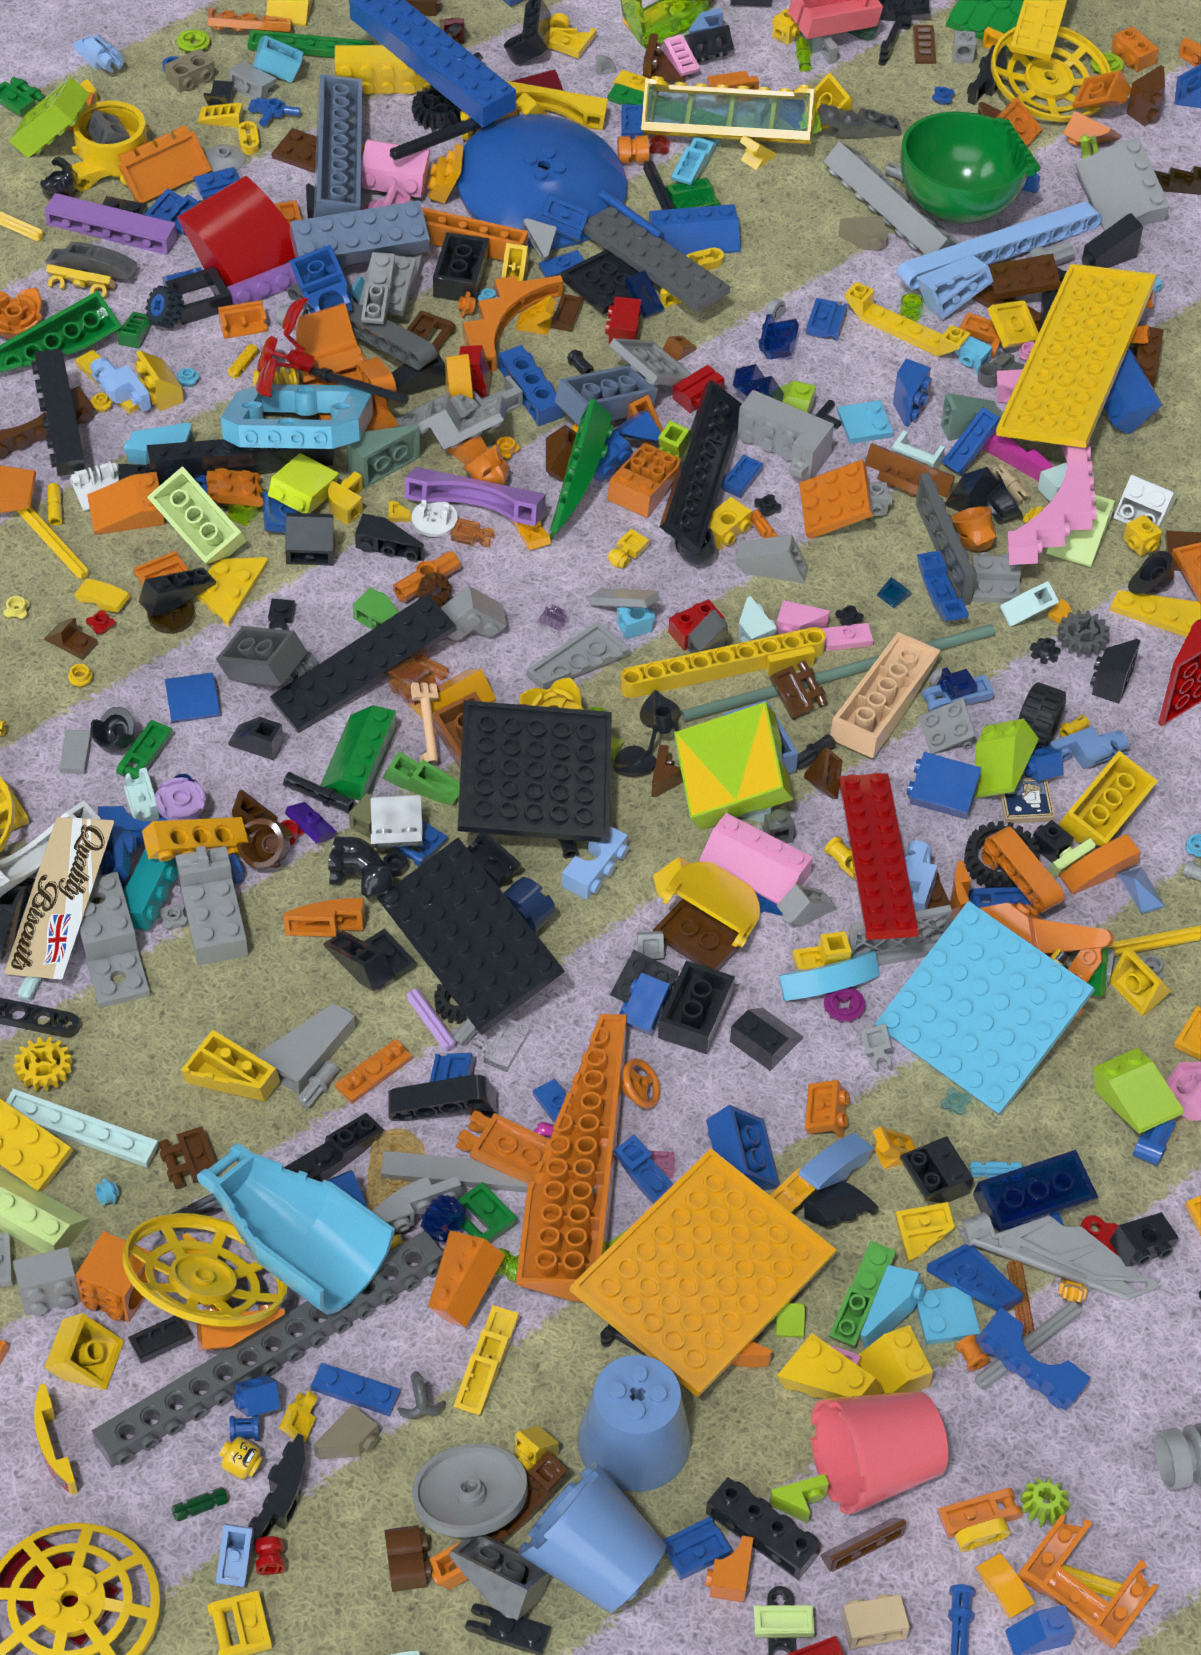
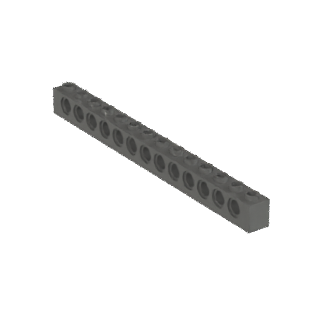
M424 1230L388 1252L379 1271L363 1290H370L372 1293L363 1294L361 1292L348 1304L349 1307L328 1315L306 1301L93 1429L94 1443L111 1468L118 1464L124 1465L128 1463L134 1454L143 1449L149 1450L153 1448L159 1439L167 1434H176L185 1423L192 1419L194 1421L199 1420L207 1413L208 1409L215 1405L221 1406L227 1403L231 1395L236 1393L235 1383L264 1375H273L277 1372L279 1366L287 1361H296L310 1347L316 1348L321 1346L330 1335L335 1332H344L350 1326V1323L358 1318H367L373 1312V1309L381 1304H390L404 1290H413L427 1276H436L443 1256L442 1250L428 1232ZM418 1263L417 1266H410L408 1264ZM390 1276L395 1277V1279L393 1280H387L385 1278ZM320 1318L326 1319V1321L321 1323L316 1322ZM294 1333H302V1334H303V1335H301V1336H299V1337H294V1336H292V1334H294ZM271 1347H278V1348H279V1349L276 1350V1351H269V1350H268V1349L271 1348ZM248 1361L255 1362V1364L251 1366L244 1365ZM223 1376H231L228 1380L220 1379ZM200 1390L207 1391V1393L203 1395L196 1394ZM175 1405L183 1406L181 1409L178 1410L171 1409ZM150 1420H158L156 1424H147ZM125 1435H134L131 1439H122Z

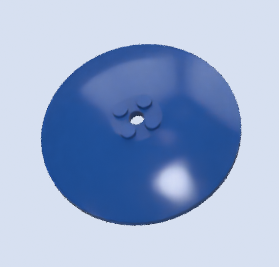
M522 114L502 118L477 131L463 148L461 173L456 181L460 198L466 209L475 219L523 230V220L526 218L540 221L546 199L549 195L588 210L587 219L611 206L599 197V193L602 190H605L623 204L627 191L626 175L622 163L613 149L601 137L576 122L543 114ZM540 166H545V167L548 168V170H544V169L539 168V167H540ZM582 232L580 240L576 242L555 233L551 249L574 246L591 238ZM528 239V247H533Z

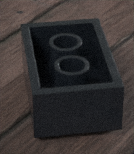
M446 232L433 275V297L459 300L460 297H465L466 292L469 291L470 297H474L477 302V296L479 295L489 261V238Z
M686 960L659 1019L658 1038L707 1054L733 996L735 976Z

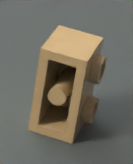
M882 1594L873 1600L867 1601L855 1599L843 1605L841 1619L850 1650L907 1639L910 1626L901 1594L894 1596Z

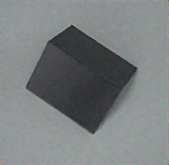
M988 467L965 473L946 500L945 506L959 512L972 507H987L988 495L999 485V482Z

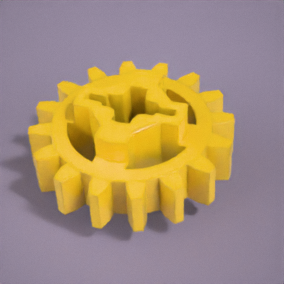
M38 1037L37 1043L28 1040L27 1048L19 1047L20 1054L14 1056L15 1064L13 1066L18 1081H23L24 1087L28 1088L32 1084L34 1091H38L40 1086H44V1090L48 1091L49 1085L58 1088L59 1080L67 1081L66 1073L72 1072V1058L69 1055L68 1047H62L60 1040L53 1043L52 1037H48L46 1042H42L41 1037ZM57 1058L60 1059L59 1065H57ZM27 1063H29V1065H28V1066H29V1070H28V1071H27V1069H26V1064H27Z

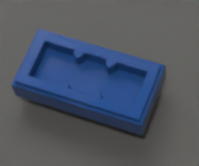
M622 104L621 136H630L631 139H634L635 136H642L643 105Z
M578 250L539 262L538 268L544 277L561 275L562 271L585 259Z
M743 455L724 478L720 488L741 497L763 470L764 463Z
M554 1078L534 1089L532 1094L553 1123H555L567 1095Z

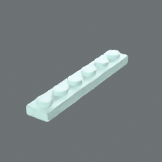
M12 1089L6 1100V1103L52 1134L148 1168L159 1146L158 1141L16 1089Z

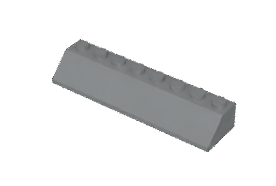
M839 141L824 160L830 167L828 171L837 178L840 176L843 179L841 183L850 190L853 188L856 191L854 193L856 197L863 202L866 200L869 203V209L876 214H882L886 224L889 226L893 224L896 227L894 231L904 239L907 237L910 240L908 244L917 251L920 249L923 252L921 256L960 243L859 151Z

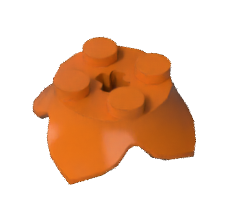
M37 287L24 289L15 298H11L7 293L0 291V336L11 339L41 322L43 318L40 313L42 299Z

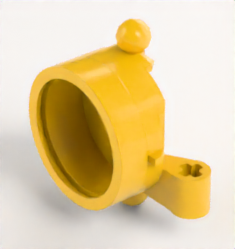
M110 100L91 104L81 113L77 114L79 119L73 125L75 146L72 147V151L83 160L72 165L75 173L76 190L80 192L88 190L99 179L110 175L120 178L121 183L128 187L118 168V165L121 164L118 156L130 150L135 152L136 147L149 142L147 140V133L150 127L148 124L146 125L143 113L129 103ZM94 110L116 115L131 137L114 144L95 143L86 127Z

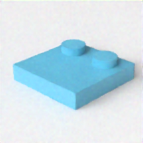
M881 400L837 407V414L849 444L893 437V430Z
M955 1287L924 1291L923 1298L917 1301L916 1309L925 1345L959 1341L969 1335L979 1336L980 1329L972 1298Z

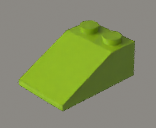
M1024 718L998 724H989L982 729L976 743L975 766L981 767V777L974 798L1015 791L1039 740Z
M1135 1048L1093 1067L1096 1093L1139 1134L1184 1114V1109L1153 1061L1139 1048Z

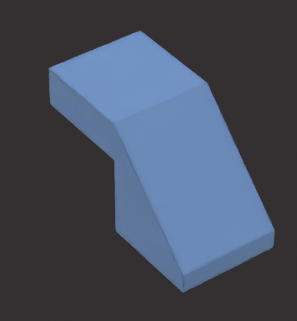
M721 8L701 12L689 28V34L722 26L723 12Z

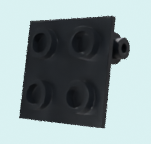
M633 949L610 995L623 1002H628L632 994L630 992L631 984L635 978H639L641 972L669 983L674 988L677 982L675 979L679 971Z

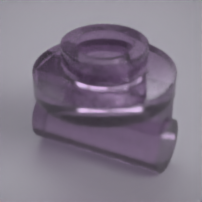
M552 604L551 608L545 607L539 622L557 631H561L567 616L563 615L565 610Z

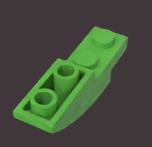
M870 1241L854 1281L849 1287L838 1312L829 1338L855 1348L887 1266L892 1265L895 1258L896 1250Z

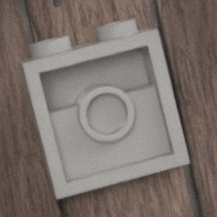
M987 552L973 555L971 566H974L976 569L977 579L974 580L973 584L974 595H972V602L1006 603L1020 595V564L1009 565L1008 553L1001 556H991Z

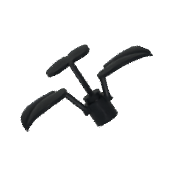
M657 690L650 694L640 710V721L645 726L652 727L653 730L649 748L645 750L640 746H628L622 749L616 756L613 767L617 773L638 777L650 773L655 768L656 758L650 754L653 751L657 732L667 734L672 729L675 732L680 731L678 722H676L680 716V708L675 702L664 697Z

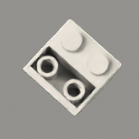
M1131 475L1113 518L1128 523L1145 514L1154 524L1161 528L1173 507L1178 493L1138 476Z

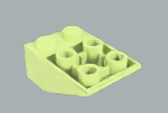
M1095 495V505L1092 506H1096L1097 520H1092V530L1070 531V537H1065V546L1048 547L1046 554L1091 567L1111 520L1115 500Z

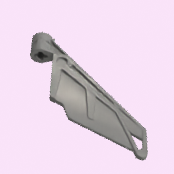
M985 1212L958 1221L960 1236L969 1247L974 1245L1068 1280L1088 1285L1090 1288L1126 1301L1151 1292L1158 1287L1155 1279L1145 1278L1133 1267H1126L1118 1255L1084 1228L1063 1226L1050 1215L995 1234L991 1220ZM1126 1283H1144L1146 1288L1136 1291Z

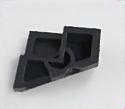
M845 1181L817 1190L804 1199V1218L825 1227L836 1225L841 1221L855 1220L856 1213L864 1211L869 1212L871 1215L878 1213V1206L874 1201Z

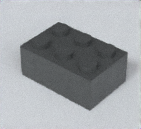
M242 626L216 660L230 680L282 686L296 666L300 664L307 651L295 631Z

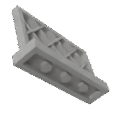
M950 905L915 911L918 937L866 940L865 933L862 935L857 934L864 931L863 922L853 923L850 926L848 940L852 951L851 956L875 950L878 966L926 957L949 927L952 909ZM941 916L936 921L933 920L935 917ZM924 925H928V926H927L925 929H923L922 931L919 930V929L922 928Z

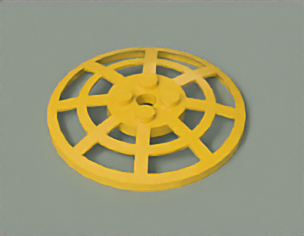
M1060 26L1057 36L1079 46L1073 54L1054 46L1053 53L1067 59L1066 61L1062 62L1052 57L1051 60L1035 58L1030 61L1024 54L1012 52L1013 55L1008 62L1007 70L997 67L996 61L998 54L1005 45L1009 49L1011 47L1016 27L1012 28L998 40L992 53L991 71L997 87L1010 102L1016 98L1002 83L999 75L1006 77L1012 89L1018 95L1019 100L1031 115L1049 121L1069 122L1072 115H1060L1059 112H1066L1076 108H1073L1072 104L1057 107L1055 100L1065 98L1071 103L1074 102L1076 96L1070 93L1072 87L1081 86L1084 79L1090 77L1086 67L1079 60L1086 52L1098 63L1102 74L1110 73L1111 69L1105 56L1090 40L1069 28ZM1017 60L1026 67L1024 74L1013 72ZM1074 65L1083 78L1074 79L1070 67ZM1014 80L1025 82L1029 90L1023 94ZM1038 96L1046 99L1048 106L1039 104L1031 100V98ZM1027 102L1028 104L1045 111H1050V114L1036 110L1024 103ZM1102 107L1083 108L1088 111L1081 114L1090 117Z
M176 1213L151 1218L142 1222L131 1231L126 1239L122 1253V1262L126 1276L143 1297L172 1315L199 1324L235 1327L262 1321L280 1308L288 1288L285 1283L275 1277L277 1294L260 1293V1282L255 1272L264 1268L256 1261L247 1264L236 1254L222 1248L226 1236L245 1246L246 1244L231 1222L211 1216ZM173 1228L202 1229L215 1232L211 1244L194 1240L178 1241ZM162 1230L167 1240V1243L154 1249L150 1255L135 1246L145 1236ZM183 1249L208 1251L207 1255L200 1253L186 1254ZM168 1252H173L176 1257L171 1267L158 1261L162 1255ZM131 1254L145 1263V1275L148 1283L142 1282L132 1269L130 1263ZM218 1256L232 1262L238 1269L232 1270L226 1263L217 1259ZM153 1268L168 1275L169 1283H157L153 1274ZM247 1277L251 1292L235 1289L237 1279ZM165 1292H177L180 1296L187 1299L186 1304L178 1302ZM231 1297L247 1300L244 1304L234 1309L226 1303ZM256 1301L274 1302L270 1307L261 1312L248 1316L241 1315V1313L249 1310ZM198 1304L214 1305L220 1311H206L196 1308Z
M91 1523L54 1525L24 1538L0 1560L1 1573L6 1564L22 1549L31 1558L17 1573L11 1588H0V1600H8V1618L13 1633L0 1644V1655H7L20 1642L37 1655H95L98 1652L101 1655H116L110 1644L123 1631L130 1615L146 1619L147 1622L138 1641L126 1655H142L146 1651L155 1634L160 1616L161 1599L159 1583L154 1568L145 1553L123 1534L108 1527ZM72 1530L81 1531L77 1543L57 1545L42 1552L34 1543L40 1538L55 1533ZM93 1532L106 1534L117 1539L134 1554L118 1561L107 1551L89 1545ZM75 1552L71 1566L55 1569L47 1559L59 1553ZM87 1553L103 1559L110 1565L97 1574L83 1567ZM139 1564H142L150 1584V1607L132 1603V1586L126 1571ZM37 1565L45 1576L37 1588H20L26 1575ZM118 1576L123 1587V1601L106 1598L103 1584ZM73 1595L78 1598V1602L72 1607L62 1605V1601L66 1596ZM16 1601H33L36 1615L21 1626L17 1616ZM105 1610L120 1613L114 1626L103 1636L96 1625L101 1620ZM42 1626L45 1630L55 1635L53 1648L50 1649L38 1644L29 1635ZM86 1633L93 1642V1644L81 1649L65 1651L67 1637H75Z

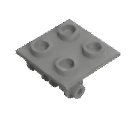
M964 698L919 716L931 754H936L957 744L963 746L964 749H970L973 746V738L976 735Z

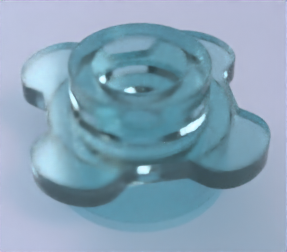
M953 1087L948 1088L946 1098L941 1101L942 1108L947 1109L952 1114L963 1115L966 1112L967 1103L971 1102L970 1094H963Z

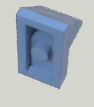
M231 1524L223 1525L216 1583L239 1587L246 1586L250 1556L254 1552L253 1528Z

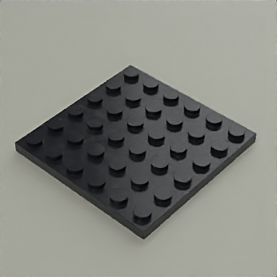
M464 700L457 831L608 843L610 838L612 712Z

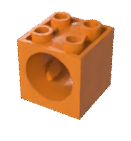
M103 1231L75 1275L80 1301L89 1310L95 1311L99 1309L106 1312V1315L112 1320L120 1321L122 1319L130 1322L145 1297L139 1293L126 1276L122 1262V1253L126 1241ZM135 1245L143 1252L150 1255L151 1251ZM131 1254L130 1263L132 1269L142 1282L148 1283L145 1275V1263ZM153 1268V1274H154V1277H155V1280H156V1279H157V1278H156V1272H155V1269Z

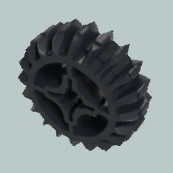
M432 85L429 88L423 87L422 91H417V95L413 97L411 106L414 121L418 122V126L423 125L424 130L430 127L432 132H434L435 129L440 130L461 122L460 111L462 110Z

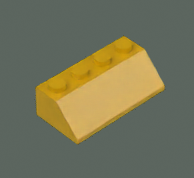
M1118 751L1058 825L1073 836V840L1076 842L1084 843L1091 838L1096 845L1103 846L1110 841L1158 780L1121 751Z

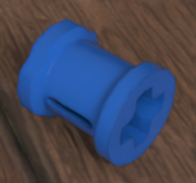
M255 1415L253 1418L236 1419L235 1416H230V1442H233L239 1436L259 1441V1415Z

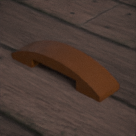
M547 1451L528 1471V1495L521 1511L508 1524L485 1535L505 1544L540 1510L558 1488L569 1470Z

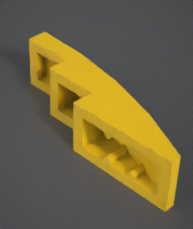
M492 1305L474 1354H471L453 1406L454 1408L481 1416L508 1350L520 1316L519 1313Z

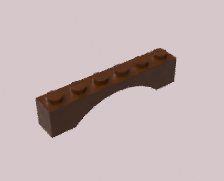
M79 386L71 389L77 425L86 423L94 418L92 403ZM45 412L25 424L0 430V458H4L7 454L25 449L28 445L46 440V435H49V432L44 430L42 417L45 416Z

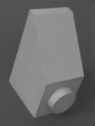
M798 884L777 904V907L782 912V918L788 924L804 926L837 909L823 890Z

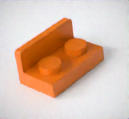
M839 1080L808 1084L804 1128L808 1134L834 1131L838 1138L844 1137L845 1127L848 1126L846 1108L850 1103V1096L848 1090L844 1089Z

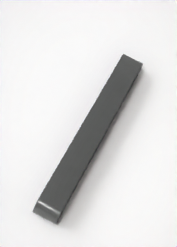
M298 283L288 288V295L292 301L304 298ZM352 301L353 310L349 311L348 315L355 337L417 370H420L437 358V351L432 343L388 319H385L384 324L361 323L363 306ZM305 304L303 309L309 311L307 304Z

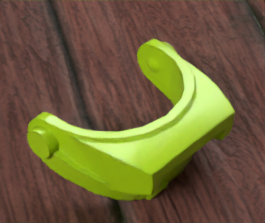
M1081 135L1079 139L1081 142L1082 159L1092 155L1090 142L1093 147V154L1099 152L1097 136L1088 137V135Z

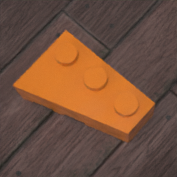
M450 1230L428 1307L447 1322L466 1328L505 1255L484 1238Z

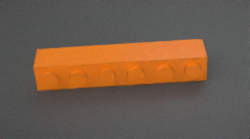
M422 207L430 238L429 244L442 247L446 232L489 238V258L504 261L506 243L528 246V231Z

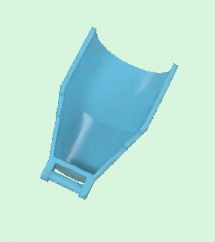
M239 1143L234 1144L229 1149L228 1154L209 1169H203L197 1174L199 1183L214 1194L259 1265L328 1315L340 1311L368 1286L379 1271L390 1250L395 1228L332 1182L327 1180L319 1182L307 1177L308 1173L299 1171V1173L283 1168L284 1164L252 1153ZM235 1161L238 1162V1164H236L233 1168H231V1169H230L228 1172H226L223 1176H221L220 1178L217 1177L220 1173H222L225 1169H227V1168H228L230 1165H232Z

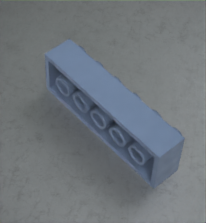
M420 200L290 221V237L295 258L331 244L339 265L344 266L368 262L371 259L372 252L404 256L428 252L430 238Z

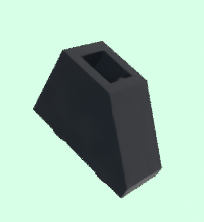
M262 717L241 723L230 738L228 745L274 760L284 743L282 724Z

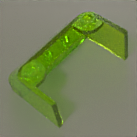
M621 0L622 15L636 39L646 49L650 33L659 34L658 43L663 44L664 39L688 31L699 14L709 10V1L658 0L643 8L642 0Z

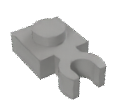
M882 1024L861 1030L867 1057L874 1056L871 1062L874 1071L879 1072L878 1064L882 1061L887 1062L889 1070L892 1069V1060L886 1054L893 1051L887 1025Z

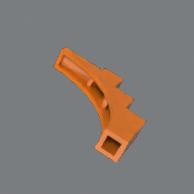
M561 275L519 282L516 276L494 279V290L497 298L479 300L480 320L463 322L465 346L483 345L490 372L496 371L495 346L503 329L517 314L550 295L553 298L561 297L563 294Z

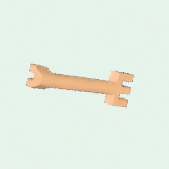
M412 682V700L421 701L427 753L420 756L419 762L423 759L431 765L438 764L431 701L438 699L436 683H430L428 686L427 683H420L419 687L418 682Z

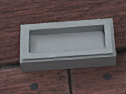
M66 729L59 767L60 773L85 774L91 741L90 731Z

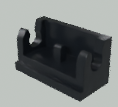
M480 832L476 839L467 847L499 888L521 864L486 832Z

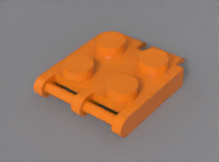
M225 468L207 471L208 495L212 500H216L217 503L261 507L264 504V500L260 496L262 487L259 485L261 480L259 473L247 470L233 471Z

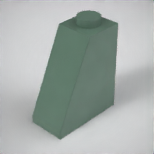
M949 393L945 394L941 426L948 441L960 438L982 407L1000 417V419L1003 414L1002 411L998 410L995 401Z

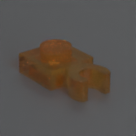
M462 518L457 519L451 532V541L471 546L476 541L484 547H490V538H494V529L488 527L480 529V523Z

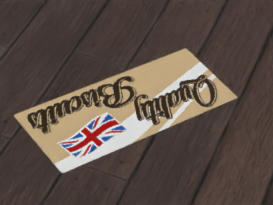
M56 817L4 971L5 975L63 979L114 820Z

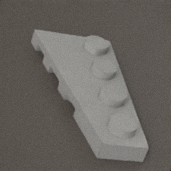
M597 621L527 669L526 676L540 688L546 689L551 687L553 682L558 679L574 678L630 655V648Z

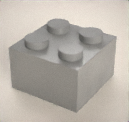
M68 1247L13 1261L25 1316L30 1314L34 1316L42 1315L49 1309L57 1307L65 1309L73 1306L74 1303L80 1302Z

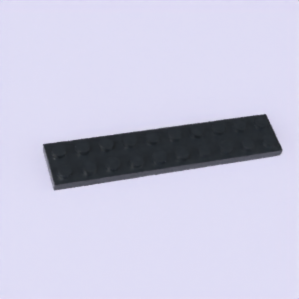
M712 380L705 384L659 526L665 533L672 536L694 554L701 550L738 432L739 412L742 405L741 402Z

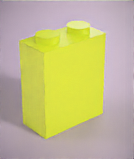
M299 453L272 476L268 496L301 513H311L328 498L329 485L332 481H338L339 473Z

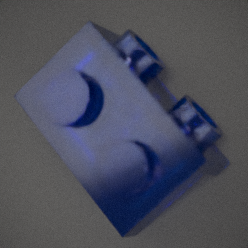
M772 314L766 315L765 323L762 325L761 339H759L758 344L760 351L765 354L767 359L792 356L799 328L797 319L775 322Z

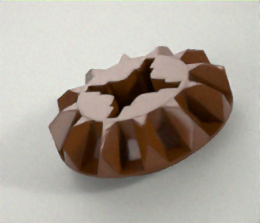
M436 572L425 575L418 586L419 599L427 593H432L435 587L441 588L442 590L437 595L429 594L441 608L442 605L448 603L449 599L453 597L451 594L453 586L449 584V578Z

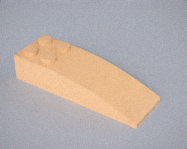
M897 632L834 716L830 735L834 738L835 742L874 758L916 697L939 657L941 650Z

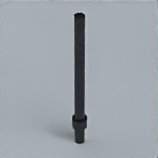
M312 366L308 374L318 377L321 381L327 383L332 381L402 404H407L409 400L407 395L334 373L329 368Z

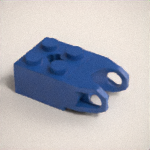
M331 244L289 261L303 297L309 299L306 304L310 313L342 303L346 304L348 312L353 310V298Z

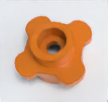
M469 291L466 292L465 297H460L458 302V310H461L460 317L462 318L465 314L471 315L475 308L476 299L470 297Z

